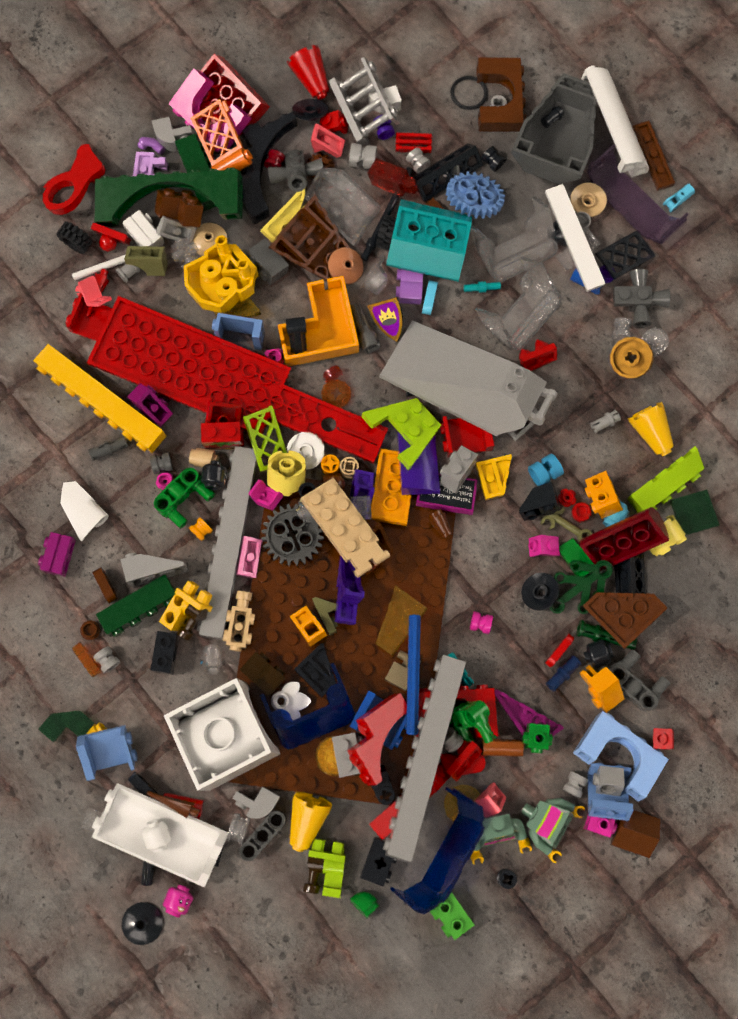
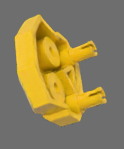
M220 235L215 239L216 244L204 251V256L184 265V284L187 292L202 309L225 313L230 311L239 301L243 302L255 293V280L259 277L257 267L236 244H228L227 238L224 235Z

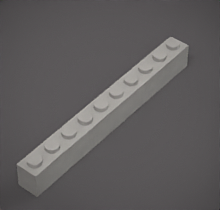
M235 446L234 451L230 453L229 462L232 465L231 470H227L226 481H228V486L224 488L222 499H225L224 507L221 506L219 510L221 522L220 525L216 526L215 536L218 537L217 543L212 546L213 563L210 562L208 567L210 580L209 582L206 581L204 588L205 591L213 595L209 603L213 608L211 612H208L207 618L198 621L197 631H199L201 637L223 640L224 630L227 628L226 616L227 611L231 607L241 541L245 532L251 500L248 493L253 487L257 468L254 450Z
M443 655L440 660L437 659L433 671H436L434 679L431 678L428 690L431 693L429 698H425L423 704L425 714L424 717H420L417 725L420 732L418 737H414L411 747L414 749L413 757L409 756L406 768L409 771L407 777L403 776L400 786L403 789L402 796L397 797L395 808L398 809L396 817L392 816L389 824V829H392L390 838L386 837L383 850H386L385 856L407 863L412 862L464 672L465 661Z

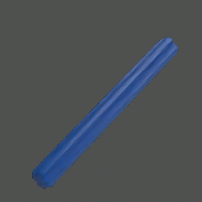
M416 614L409 615L406 733L408 735H418L417 725L419 722L421 616Z

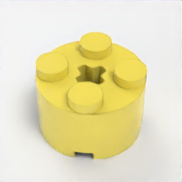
M290 450L289 453H282V451L273 453L269 457L267 464V485L284 496H290L292 493L299 491L300 486L305 483L306 464L304 457Z
M673 514L667 516V520L664 521L669 541L650 549L652 555L662 556L671 550L670 546L679 545L687 539L684 530Z

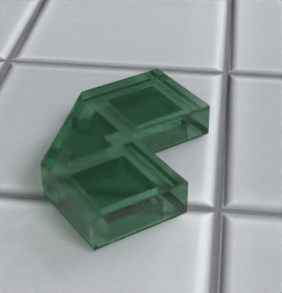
M82 711L52 713L38 730L52 742H55L67 727L77 736L86 735L93 724L96 723Z

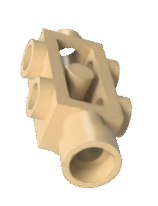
M237 591V606H232V610L227 611L226 622H229V629L224 630L223 641H226V646L230 647L231 651L241 652L242 649H246L247 645H251L252 633H249L250 625H254L255 614L252 613L251 608H248L249 602L252 600V593ZM238 616H244L245 620L243 622H239L237 620ZM236 635L242 636L239 642L234 640Z

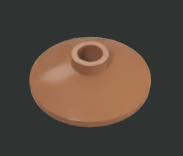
M343 247L335 250L330 255L328 270L332 278L344 276L345 284H352L363 273L362 258L355 250ZM345 262L350 263V268L345 266Z

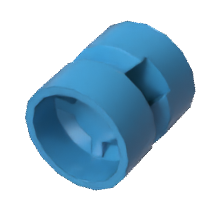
M552 453L542 458L541 463L537 461L528 467V472L537 486L550 483V479L555 480L564 474L561 463Z

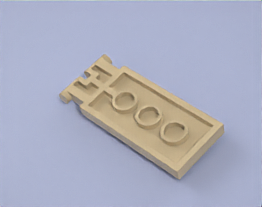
M334 478L301 497V502L346 563L350 561L356 569L354 574L357 578L372 569L370 561L377 566L390 557L387 550L383 552L377 544L379 541L378 537Z

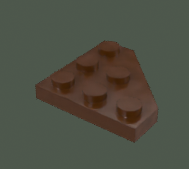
M597 592L583 605L624 649L668 609L655 594Z

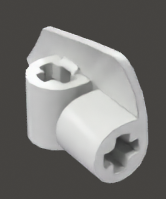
M76 481L63 483L61 505L80 541H83L94 527L101 526L108 519L109 515Z

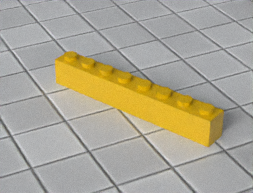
M49 344L33 360L38 366L36 369L41 374L51 376L50 380L57 386H64V391L71 397L76 395L80 398L79 402L86 408L89 406L93 408V413L100 419L105 417L108 420L107 423L113 429L119 428L122 430V435L129 441L135 440L137 442L136 446L142 451L148 450L153 453L167 437L162 429Z

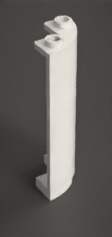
M588 67L585 69L581 79L589 81L620 155L621 161L617 166L619 173L628 171L630 177L646 174L649 170L648 163L609 71L601 67Z
M117 783L114 790L109 789L104 800L107 802L101 818L97 816L92 825V828L95 829L92 838L205 887L223 848L228 832L190 815L186 819L167 805ZM158 819L159 822H165L171 835V842L168 844V848L160 852L148 850L142 837V830L147 827L146 823Z

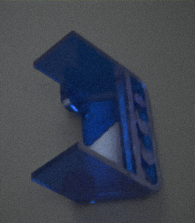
M334 663L330 665L337 684L332 685L327 691V699L330 705L296 720H292L290 714L284 709L272 712L264 694L260 695L271 724L284 748L294 749L344 727L353 721L355 712Z

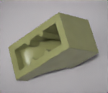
M164 246L127 247L124 258L126 265L141 268L146 272L147 276H165L168 261Z

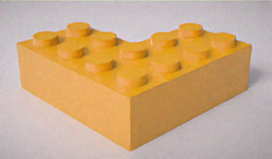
M344 276L327 279V290H324V280L307 283V291L313 318L305 319L307 351L299 354L291 353L286 323L278 325L286 366L290 367L359 353V342Z

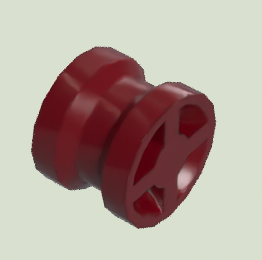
M271 149L268 152V159L265 160L264 166L267 169L268 167H282L281 163L285 161L286 157L282 152Z

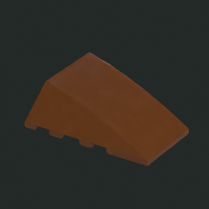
M313 195L275 237L268 248L327 282V279L332 278L328 270L330 255L339 248L350 247L338 233V228L331 222L326 210L321 207L317 196ZM345 262V266L350 268V263Z

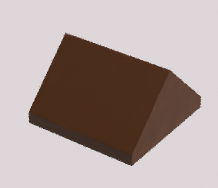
M633 810L629 821L617 820V828L610 845L650 858L660 840V819Z

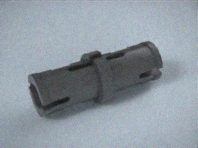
M122 436L109 442L105 441L100 446L88 449L92 461L106 455L111 456L114 452L128 447L125 437Z

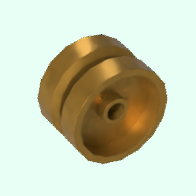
M626 337L618 341L610 354V363L613 370L625 378H639L645 375L651 369L654 361L650 345L636 337ZM632 354L636 356L633 362L629 360V356Z

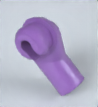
M141 137L137 144L142 150H146L147 146L152 147L159 155L165 151V147L155 138Z

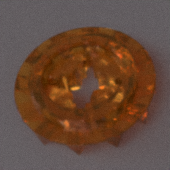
M339 379L329 380L322 388L321 397L323 401L342 408L350 401L351 390L345 381ZM336 387H338V391L342 394H339L335 400L334 394H331V392H334Z

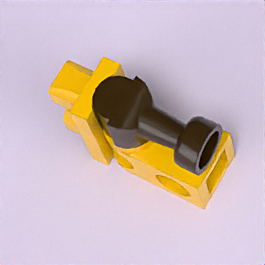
M187 581L183 589H176L175 595L159 621L171 631H178L177 635L188 641H191L194 635L192 629L196 623L205 620L208 612H211L213 608L209 604L213 595L205 590H200L198 596L195 595L199 585L193 581Z

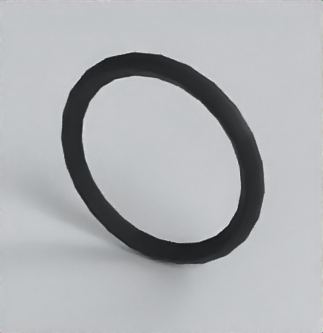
M475 76L460 77L451 87L450 94L453 102L458 107L466 110H474L482 106L488 95L484 82H480L484 90V97L477 105L465 106L456 100L454 89L459 82L466 79L477 81Z

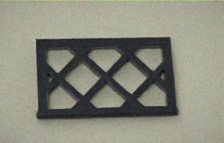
M638 231L595 253L614 280L656 256ZM635 236L638 244L629 242V239ZM620 244L625 245L624 252L615 250V247ZM628 246L637 249V256L628 253ZM641 250L646 251L649 256L645 258L640 257ZM605 252L611 253L610 260L605 259L602 254ZM614 254L623 256V264L613 261ZM627 258L636 260V263L631 266L626 265ZM617 266L622 268V271L616 274L612 268Z

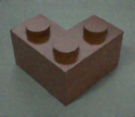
M172 189L157 190L155 213L159 218L165 216L177 219L182 226L187 227L201 226L204 206L193 192L188 190L175 192Z

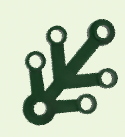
M572 560L569 564L570 569L573 572H579L580 570L592 572L587 577L566 575L561 571L556 572L554 578L558 584L565 582L576 585L558 597L559 606H551L550 610L556 614L561 613L565 608V603L582 591L581 601L577 605V610L581 614L588 613L587 610L581 611L580 606L589 600L591 584L597 580V590L593 592L592 596L597 592H604L606 579L613 573V566L607 560H599L596 564L580 563L578 560ZM574 563H579L577 569L572 568ZM605 566L606 571L601 573L600 567ZM559 574L563 575V579L561 581L557 580V576Z

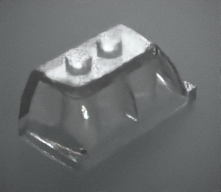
M336 168L319 169L304 197L309 201L313 195H316L321 207L328 213L327 216L331 222L336 225L338 231L353 246L358 245L368 226L374 221L380 211V205L345 171Z

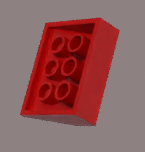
M214 53L201 69L214 84L203 98L200 111L219 99L225 100L228 107L231 104L237 105L252 118L246 125L248 126L258 122L270 108L225 58ZM220 107L214 109L212 117H220ZM202 117V119L206 122L207 117ZM211 119L210 125H213L218 121Z

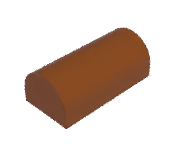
M494 739L487 744L482 740V756L522 757L524 744L520 739Z

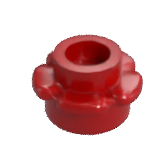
M562 489L558 495V501L562 506L570 507V505L576 503V493L571 489Z

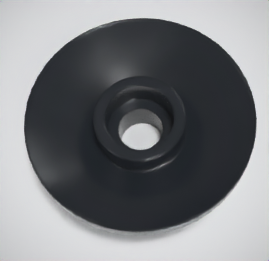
M305 99L295 103L292 107V112L299 119L314 121L326 116L328 106L323 101L317 99Z
M535 573L524 582L521 591L522 599L533 610H546L557 601L559 585L551 575ZM544 590L545 594L540 596V592Z
M147 902L132 905L127 909L122 918V931L125 937L136 945H146L153 942L162 931L163 918L157 907ZM138 921L144 922V928L138 927Z

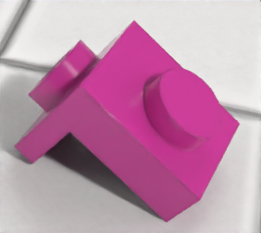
M260 479L248 493L257 505L272 511L283 498L282 493L267 487Z
M538 535L529 538L530 557L539 555L560 556L559 537Z

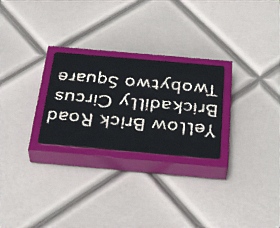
M439 473V484H440L441 477H442V475H441L440 473ZM467 478L457 493L440 485V494L417 495L416 506L438 510L441 508L443 511L473 515L478 480Z

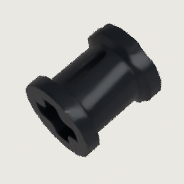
M502 869L497 874V882L503 888L511 889L516 885L517 877L513 871ZM504 874L508 876L511 875V877L509 878L510 883L507 884L506 882H502L504 880Z

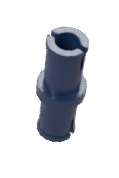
M571 656L562 667L557 669V672L551 679L546 682L547 687L555 692L565 680L568 681L571 678L570 675L581 665V662L575 656Z

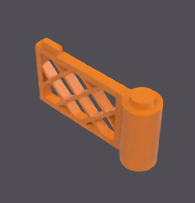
M219 99L190 119L212 165L211 169L226 170V168L232 167L240 172L252 164L251 160L253 157L248 149H244L229 117L228 112H230L227 102ZM217 107L221 109L219 118L212 117L214 109ZM207 117L205 127H200L197 120ZM211 119L218 121L215 131L209 130ZM222 122L228 125L227 134L219 133ZM208 132L214 133L212 144L206 141ZM219 135L225 137L223 147L216 145ZM230 138L234 139L237 144L231 150L227 149ZM218 148L222 151L220 157L215 160L213 153L214 149Z

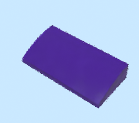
M397 431L398 454L409 448L410 444ZM434 436L410 470H407L399 461L402 495L440 494L436 440Z

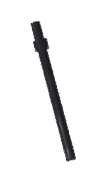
M411 167L406 168L371 238H368L365 244L366 248L361 256L363 261H367L372 251L376 249V240L385 215H391L413 172Z

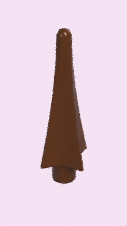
M151 791L147 792L148 796L167 805L186 819L189 815L196 818L199 815L200 810L193 807L194 802L163 796Z

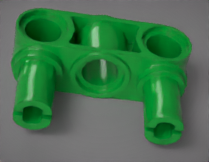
M186 468L155 498L154 507L159 514L169 518L182 529L188 523V520L177 510V507L193 491H197L207 502L215 496V493L210 489L204 488V484L201 483V475L194 468ZM189 475L196 476L194 481H186ZM163 501H167V508L160 509V503Z
M467 701L454 706L448 727H453L463 738V741H475L468 728L473 726L478 729L485 744L496 739L488 723L490 710L483 701Z

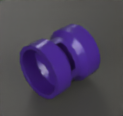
M391 120L377 127V136L380 140H386L394 136L395 130L391 126Z

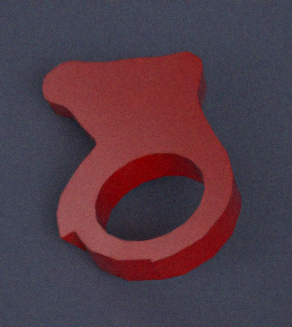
M83 144L78 148L76 159L70 171L54 176L43 186L45 188L43 203L53 214L63 215L76 209L81 203L89 183L92 182L95 185V179H100L105 174L106 169L103 163L98 160L89 144ZM68 186L74 187V191L68 200L63 203L53 204V198L59 190Z

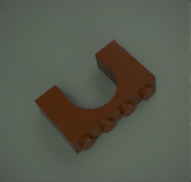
M478 57L476 66L477 83L501 84L512 95V100L506 105L480 106L478 132H520L526 119V114H523L526 99L522 96V92L525 91V81H522L524 65H521V58Z

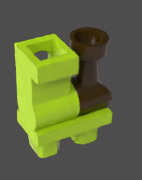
M315 838L312 849H309L307 861L309 879L308 883H304L303 891L319 894L320 886L316 883L319 873L325 874L322 896L340 898L346 856L344 854V843L333 841L332 852L324 851L325 840Z

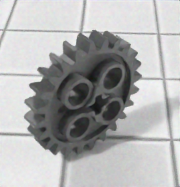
M287 504L286 510L280 506L279 513L273 510L274 517L268 515L267 518L270 522L263 523L267 529L261 530V533L266 535L261 540L267 542L263 547L264 549L270 548L267 552L268 556L275 554L273 560L276 561L280 558L281 565L287 561L288 567L291 566L292 562H295L296 567H298L299 561H302L305 565V558H309L312 561L311 554L318 555L316 547L322 548V544L318 541H323L324 537L319 535L323 533V530L318 528L320 526L315 522L309 511L305 512L304 505L301 509H298L297 504H295L294 509H291L290 505ZM301 519L303 524L296 527L293 525V521ZM285 520L289 521L293 533L296 534V540L301 548L300 551L296 549L292 537H289L290 533ZM278 526H283L285 532L283 534H276L275 529ZM303 536H308L311 538V541L308 544H302L300 539ZM287 543L293 546L290 552L282 550V547Z

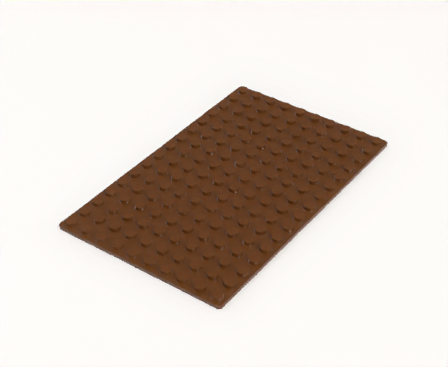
M305 478V482L312 483L315 488L323 484L321 480ZM345 484V489L349 498L352 485ZM305 488L302 494L306 495L307 493L311 492L312 489ZM299 491L292 493L290 496L283 495V498L274 510L279 513L280 506L286 510L287 504L290 505L291 509H294L295 504L298 505V509H301L304 504L301 502ZM411 495L407 526L379 522L394 551L390 554L389 558L381 562L368 576L365 573L360 576L365 595L357 605L356 624L337 623L338 627L335 628L337 633L329 636L312 602V598L317 597L335 604L337 603L338 587L336 586L340 554L323 532L319 535L323 536L324 540L318 541L322 544V548L316 547L318 555L312 553V561L309 558H305V565L302 561H299L298 567H296L295 562H292L291 566L288 567L287 561L282 565L280 564V558L274 561L273 557L275 554L268 556L267 552L270 548L264 549L263 546L267 542L262 541L256 578H252L250 591L252 593V600L248 608L252 609V613L255 614L254 625H250L249 633H252L251 645H247L246 649L241 650L236 678L248 683L250 688L249 696L256 715L272 743L278 747L280 755L228 782L381 804L371 785L365 784L361 780L360 774L339 778V774H330L324 771L318 761V750L323 742L332 737L358 732L351 728L350 725L368 691H371L383 700L392 694L401 693L407 703V690L403 691L384 680L394 661L402 665L403 660L397 657L399 651L401 650L408 654L409 615L416 614L421 616L419 689L428 688L431 678H435V671L433 669L438 656L455 512L443 511L446 513L452 534L444 538L439 535L429 522L428 515L438 509L416 506L417 495ZM371 503L367 514L368 518L370 514ZM267 508L263 510L260 540L266 536L261 533V530L267 529L263 525L264 522H270L267 516L274 517L273 511ZM301 519L293 521V525L296 527L303 524ZM285 520L290 533L289 537H292L296 549L300 551L301 548L296 540V534L293 533L289 521ZM278 526L275 529L276 534H283L285 532L283 526ZM303 536L300 539L302 544H308L311 541V538L308 536ZM289 543L282 547V550L285 552H290L293 549V546ZM304 606L308 607L327 634L326 637L311 647L290 618L291 615ZM336 612L330 614L329 616H330V617L334 616V618H335V613H336ZM321 643L324 644L336 685L322 698L294 670ZM255 652L258 654L264 653L270 659L268 663L273 668L277 665L285 672L283 675L285 678L284 682L270 697L240 671L242 666ZM289 682H299V692L307 695L311 700V703L306 708L299 710L301 721L291 722L284 719L281 711L275 710L271 704L272 696L276 692L282 691L284 685ZM279 698L277 700V703L279 705H283L285 703V699ZM404 728L400 734L403 738L398 748L394 746L391 750L383 745L380 757V766L385 765L395 793V800L403 792L400 786L403 776L407 777L408 774L406 761L414 753V749L411 747L416 735H408ZM358 732L359 736H362L364 739L365 736ZM386 790L382 791L381 800L390 801L389 797L392 796V793H387Z

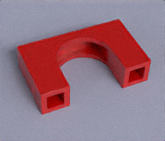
M476 685V689H469V686H459L456 700L463 703L467 701H483L490 710L488 723L494 735L499 736L494 688H488V685ZM428 688L419 689V719L424 717L425 714L423 704L425 698H429L431 693ZM474 727V737L482 738L478 729Z

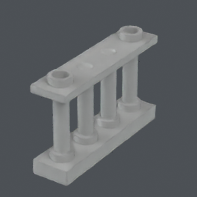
M363 57L361 58L364 65L363 69L344 82L334 77L329 80V83L356 141L362 144V146H366L370 143L367 138L368 133L388 120L398 125L397 116L399 115L395 107L391 106L375 72L377 70L373 61L369 62ZM368 74L372 82L351 97L348 96L346 93L347 88ZM375 89L379 98L358 112L355 111L353 108L354 103ZM383 105L386 111L385 114L365 127L361 125L362 117Z

